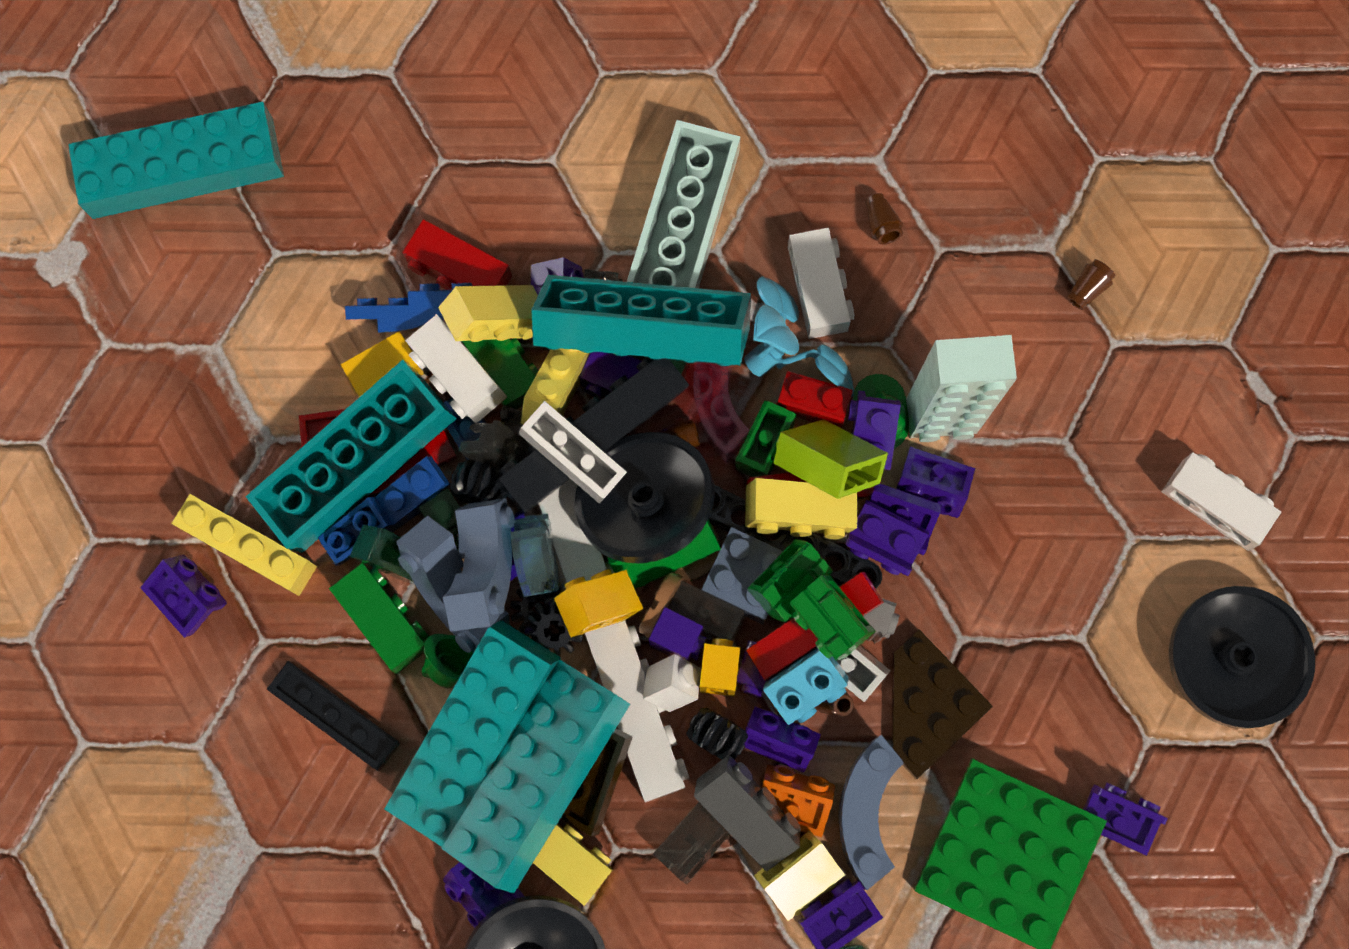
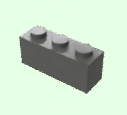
M727 755L697 779L694 797L766 872L800 848L801 827L796 818L791 813L785 814L777 805L773 794L767 788H761L753 780L751 772L743 763H737L730 755Z

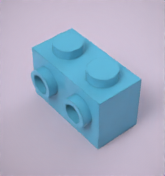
M815 648L765 682L763 691L788 725L796 720L799 723H803L817 712L816 706L825 700L828 703H832L846 693L844 687L848 685L849 677L833 656L828 659L818 648Z

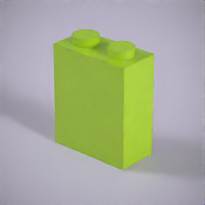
M823 419L781 432L776 442L777 450L774 464L839 499L880 484L888 453Z

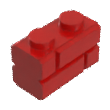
M787 371L777 405L795 413L796 418L810 422L824 419L842 428L853 390L841 386L836 388L834 384Z

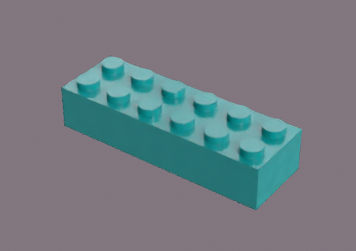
M264 102L68 144L78 205L92 219L284 177L273 117Z
M547 275L531 309L533 346H542L553 350L560 348L573 349L584 353L604 352L613 353L617 356L635 355L645 356L650 359H676L687 363L707 362L716 363L720 366H740L750 330L751 293Z
M402 360L245 497L285 548L303 553L318 540L319 536L347 515L457 418L416 369Z
M502 620L488 627L384 810L442 847L561 657Z
M559 660L441 849L493 887L514 893L631 704L562 660Z

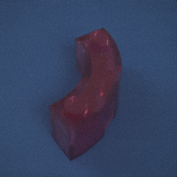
M696 362L693 388L698 419L710 445L727 464L741 450L750 431L736 414L728 393L729 380L734 365L720 366L716 363Z

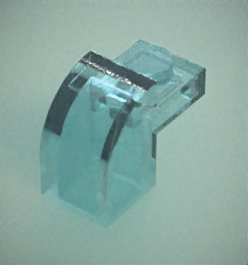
M548 513L515 519L514 532H511V544L516 573L523 596L527 597L559 591L558 566L552 549L551 522Z

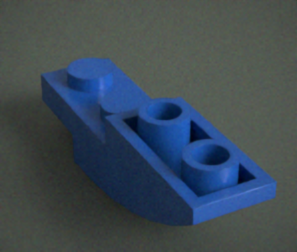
M440 283L419 284L420 290L408 291V297L388 298L389 304H378L377 298H357V305L345 306L346 320L377 319L378 333L419 328L436 314L444 320L438 307L452 290H440ZM451 283L452 290L456 286H472V283Z
M426 456L376 497H368L319 536L318 539L334 564L339 566L372 547L430 506L429 501L447 488L450 483L434 459Z

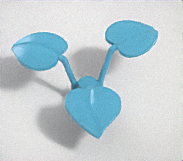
M761 276L757 280V290L765 304L759 308L756 314L753 336L754 341L761 343L744 357L749 370L754 375L762 377L775 366L778 369H782L785 365L812 357L815 359L816 366L826 378L837 386L852 389L851 397L854 396L851 373L845 361L833 349L826 345H820L817 350L812 349L797 354L799 351L798 340L790 328L786 326L785 322L786 319L793 323L798 320L799 311L796 302L780 284ZM785 353L789 355H794L786 359L782 358V356Z

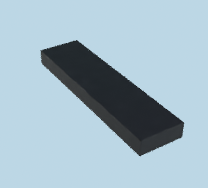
M290 661L286 662L266 689L376 771L380 772L401 743Z

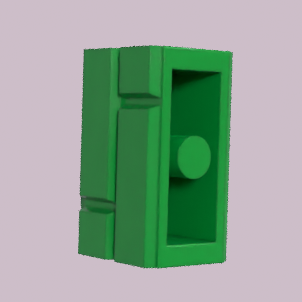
M765 400L735 460V469L750 477L770 475L775 466L776 442L781 432L793 428L796 414Z
M795 539L747 589L770 617L786 622L793 619L792 614L795 612L790 602L821 575H831L833 570L810 543Z
M830 575L818 577L790 602V605L795 610L792 614L793 618L804 630L811 629L818 638L815 642L817 648L828 659L832 656L835 660L846 658L875 633V629Z

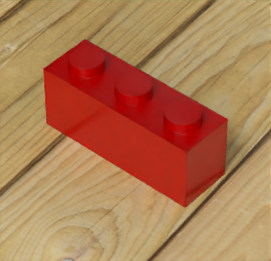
M424 219L402 252L408 263L407 267L423 277L425 274L436 278V283H440V286L445 290H452L451 283H472V286H507L512 278L508 264Z

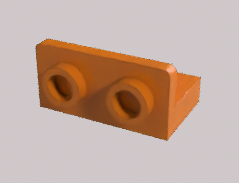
M767 765L761 788L765 787L773 794L777 805L785 814L791 813L796 818L801 827V832L807 833L811 831L813 835L822 838L834 800L835 785L820 776L812 775L809 777L795 773L794 770L787 766Z

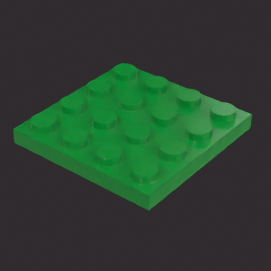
M971 758L913 889L917 893L1036 949H1051L1107 820Z

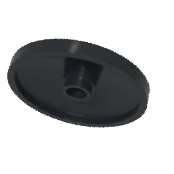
M659 432L638 433L624 437L604 452L627 473L600 503L577 485L574 503L575 514L584 535L599 552L614 560L626 563L658 561L685 548L698 536L707 523L715 497L714 481L701 453L682 438Z
M1231 586L1217 589L1201 596L1183 611L1171 634L1169 663L1177 688L1185 700L1197 712L1223 726L1250 729L1274 724L1289 716L1298 708L1307 696L1313 682L1315 651L1306 625L1286 602L1261 589L1247 586Z
M532 895L510 900L488 913L474 928L464 949L606 948L594 923L578 907L552 896Z

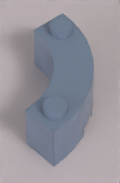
M506 498L470 503L455 510L459 538V555L464 559L462 573L455 574L449 591L443 596L450 632L490 627L496 622L500 614L504 612L511 579V528L514 526V514L512 509L508 507Z
M426 516L397 541L401 555L398 561L402 568L409 573L412 581L434 613L450 630L443 596L449 591L455 574L462 573L460 569L464 566V562L456 548L453 534L432 518ZM504 610L496 622L502 620L510 625L509 613ZM488 627L453 631L452 633L456 636L455 640L462 650L467 653L471 651L474 653Z
M882 735L877 736L864 748L850 768L840 796L838 809L842 850L853 876L862 883L864 890L871 888L895 868L882 844L878 817L880 801L885 787L904 762Z

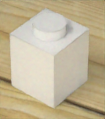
M676 654L647 667L643 699L668 712L698 700L701 668Z

